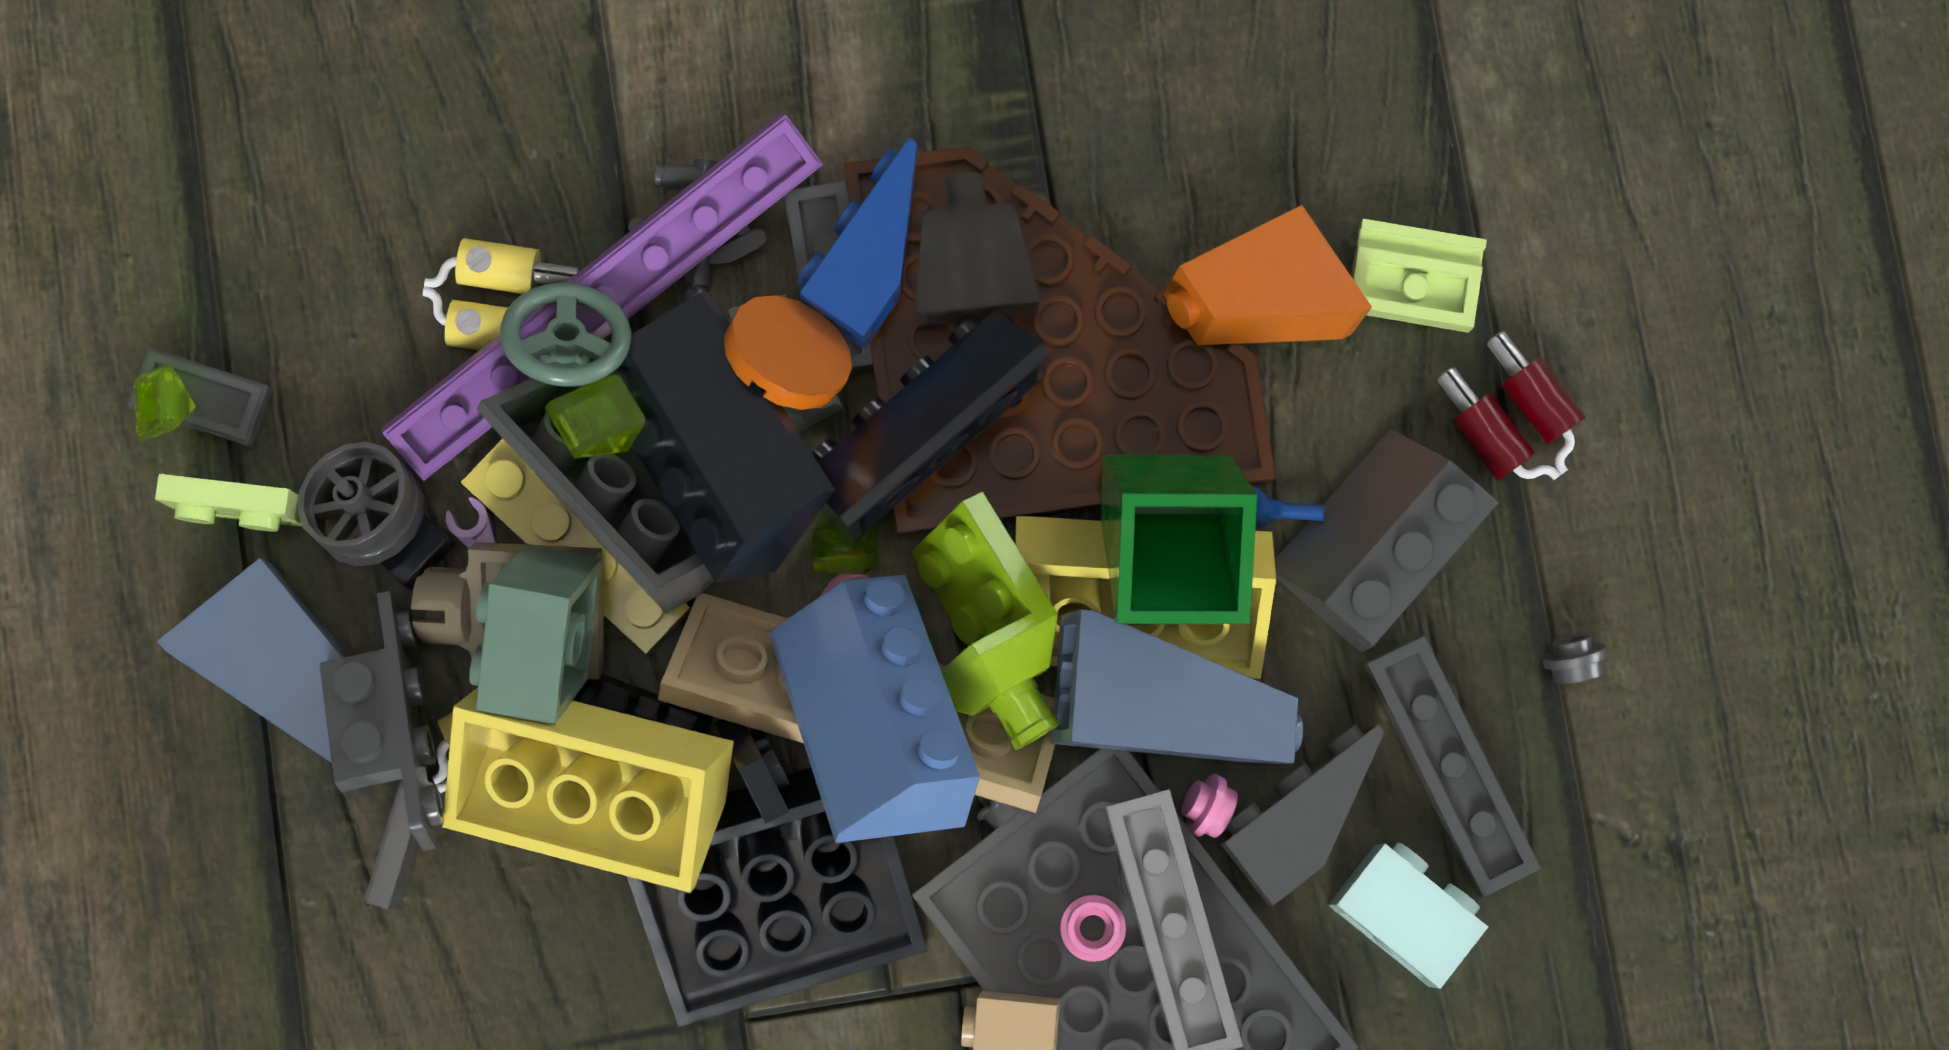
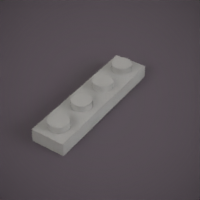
M1170 789L1105 807L1173 1050H1233L1243 1047Z

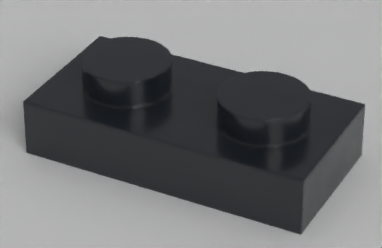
M723 719L715 722L722 738L733 741L732 758L765 824L788 813L789 810L779 790L790 785V782L764 732L757 729L748 731L746 726Z

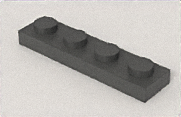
M1423 636L1363 665L1478 897L1490 895L1541 870L1426 637Z

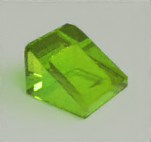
M617 374L606 376L548 402L545 407L574 458L627 452L645 425L643 413L623 380Z

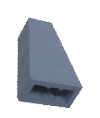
M259 558L157 642L164 651L332 763L319 663L349 657V655L274 564Z
M1080 609L1061 614L1054 714H1056L1061 724L1052 730L1051 744L1263 765L1294 763L1295 752L1300 748L1303 738V721L1301 716L1297 714L1298 698L1129 625L1117 624L1115 619L1096 611Z

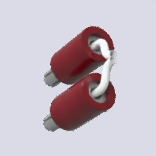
M1506 332L1497 333L1488 341L1487 346L1511 376L1510 379L1502 384L1503 388L1546 445H1549L1561 435L1565 438V444L1558 451L1555 458L1556 469L1549 465H1540L1527 470L1521 466V464L1536 453L1493 396L1489 393L1479 400L1456 368L1447 369L1437 380L1461 412L1452 422L1497 482L1512 471L1525 479H1533L1546 474L1555 480L1568 470L1564 460L1573 450L1575 444L1571 428L1586 417L1541 357L1529 364Z

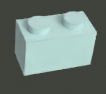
M1398 842L1393 849L1387 844L1374 845L1332 898L1328 906L1428 987L1441 989L1488 928L1485 923L1475 916L1480 906L1456 886L1449 883L1442 890L1424 875L1429 865L1405 845Z

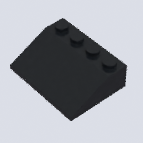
M812 768L786 775L790 785L780 789L779 792L789 812L765 824L747 787L727 793L726 802L696 886L690 893L626 876L678 1027L928 951L894 836L835 843Z

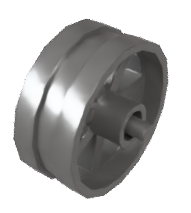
M370 442L345 444L325 454L309 470L299 490L297 511L303 529L338 561L353 566L374 565L397 555L414 538L423 520L425 496L419 480L386 447ZM386 468L395 471L375 484L378 469ZM398 491V497L394 505L382 502V500ZM341 517L327 536L325 520ZM357 524H359L362 536L357 539L347 540Z

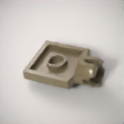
M475 542L468 549V565L466 567H429L425 569L424 574L416 578L412 594L411 609L426 610L425 619H412L415 636L426 644L459 645L469 651L472 659L477 646H483L485 623L477 622L476 608L481 588L485 582L490 583L499 573L501 565L504 562L509 563L525 544ZM536 545L602 558V548ZM602 566L588 679H599L605 671Z

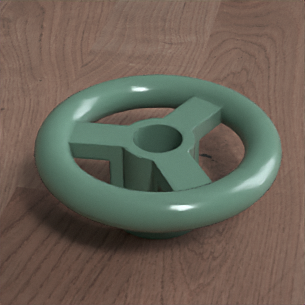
M552 283L533 288L513 301L503 316L500 326V339L508 359L525 375L542 383L555 386H581L605 378L622 364L630 349L631 328L624 311L606 294L581 284ZM556 303V318L549 322L546 330L520 339V327L526 316L538 307ZM576 303L592 308L605 318L612 332L611 343L586 332L584 324L576 319Z

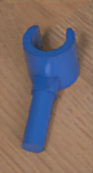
M1252 486L1257 493L1256 528L1269 524L1272 518L1324 521L1325 506L1272 500L1267 493Z

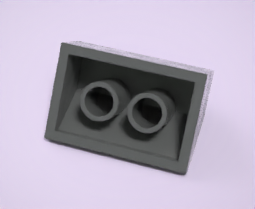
M1390 429L1323 504L1325 506L1324 521L1309 520L1275 558L1276 579L1355 649L1363 653L1378 642L1499 502L1451 460Z

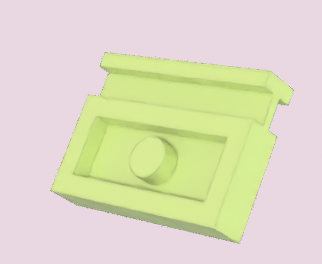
M1362 219L1358 227L1359 235L1357 248L1354 253L1351 277L1372 306L1367 316L1469 333L1474 328L1483 269L1481 267L1483 251L1486 248L1487 240Z
M159 474L155 500L175 509V519L201 524H214L215 517L237 519L241 527L277 532L279 524L303 527L297 511L299 495L290 489Z

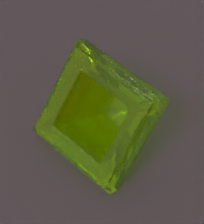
M161 366L137 377L135 380L136 437H138V441H149L175 430L196 407L173 366Z
M876 525L853 544L837 526L816 527V529H813L814 571L835 578L840 574L864 575L878 567Z

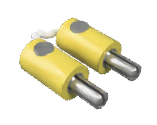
M463 238L459 245L457 257L447 259L442 264L435 278L425 279L423 296L429 297L432 300L433 313L436 320L445 325L446 346L481 350L500 335L501 322L508 307L452 299L446 316L443 313L440 294L431 288L442 285L452 267L456 266L455 277L456 283L459 285L520 294L536 288L538 284L565 283L580 270L577 267L541 262L540 249Z

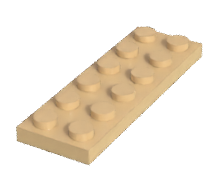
M701 593L696 597L660 684L658 700L803 743L770 640L772 629L788 618ZM939 664V667L942 670L946 665ZM1041 694L1054 714L1055 698ZM990 707L974 716L956 711L980 775L975 795L1036 813L1055 744H1051L1052 730L1029 745L1015 750L1010 742L1012 739Z

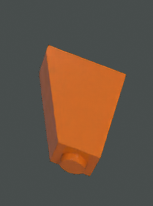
M1302 205L1180 265L1163 294L1167 299V307L1171 317L1178 326L1187 329L1197 345L1340 340L1350 336L1372 308Z

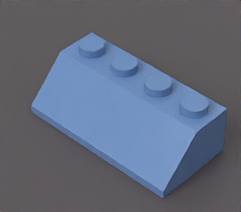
M906 575L844 580L772 629L770 640L835 843L965 827L980 775Z

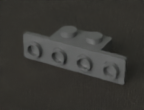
M391 590L377 593L384 649L319 663L334 783L340 792L402 779L409 829L422 850L426 851L437 848L434 826L444 824V812L437 786L428 785L426 766L435 764L436 758L430 730L427 725L420 726L417 706L427 704V694L419 666L412 667L409 648L419 646V639L415 636L412 627L414 616L411 609L401 610Z

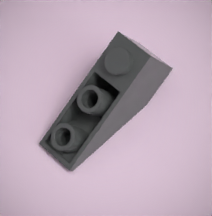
M1356 724L1352 725L1325 746L1332 756L1315 770L1311 771L1308 765L1303 763L1274 786L1281 796L1263 810H1260L1257 804L1252 802L1231 818L1226 827L1230 835L1218 843V845L1265 906H1274L1325 866L1385 731L1379 724L1368 728L1364 732Z

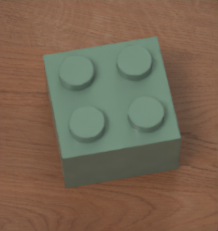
M525 544L509 563L504 562L501 565L499 573L490 583L485 582L483 584L476 608L477 622L485 623L483 646L478 645L474 652L469 676L470 684L478 686L476 710L553 725L556 724L588 680L602 566L601 557Z

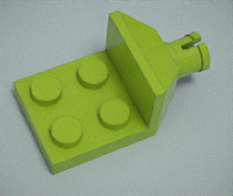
M983 492L962 501L911 551V554L917 562L921 578L934 590L950 616L955 634L968 646L941 670L955 710L974 716L990 707L1012 739L1010 742L1015 750H1019L1061 724L1056 714L1051 712L1037 689L1039 686L1034 680L1050 667L1058 613Z

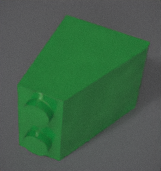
M1103 454L1100 517L1117 624H1250L1257 493L1231 455Z

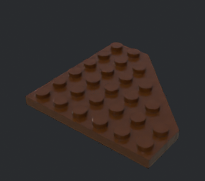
M969 146L917 153L901 299L870 342L877 396L885 403L888 402L904 388L900 379L915 363L927 355L933 361H936L953 346L948 338L963 322L975 314L984 320L995 309L1040 342L1050 353L1045 379L894 508L898 536L933 531L962 501L981 492L986 496L1000 521L1015 520L1016 516L1035 517L1101 507L1103 454L1231 455L1251 485L1273 482L1276 479L1256 354L1242 344L1197 345L1187 329L1178 326L1171 317L1167 307V299L1163 295L1166 290L1162 287L1160 289L1133 270L1131 268L1132 264L1092 235L1088 237L1060 217V212L1020 183L1016 185L990 166L987 159ZM881 158L844 163L849 203L856 200L862 204L876 185L870 181V177Z

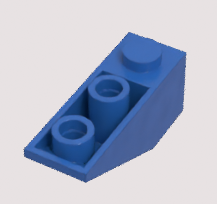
M911 138L907 139L898 153L889 149L883 155L870 177V181L876 184L862 204L853 200L848 205L834 228V232L839 235V238L826 256L819 251L815 253L798 279V284L803 287L799 293L801 302L822 313L839 329L841 334L866 349L901 299L917 165V142Z

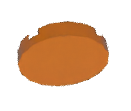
M777 295L754 297L738 308L724 335L725 355L736 375L748 387L753 381L759 387L766 390L763 397L776 405L798 410L822 408L831 402L834 396L842 390L852 369L850 348L839 329L822 313L798 300Z

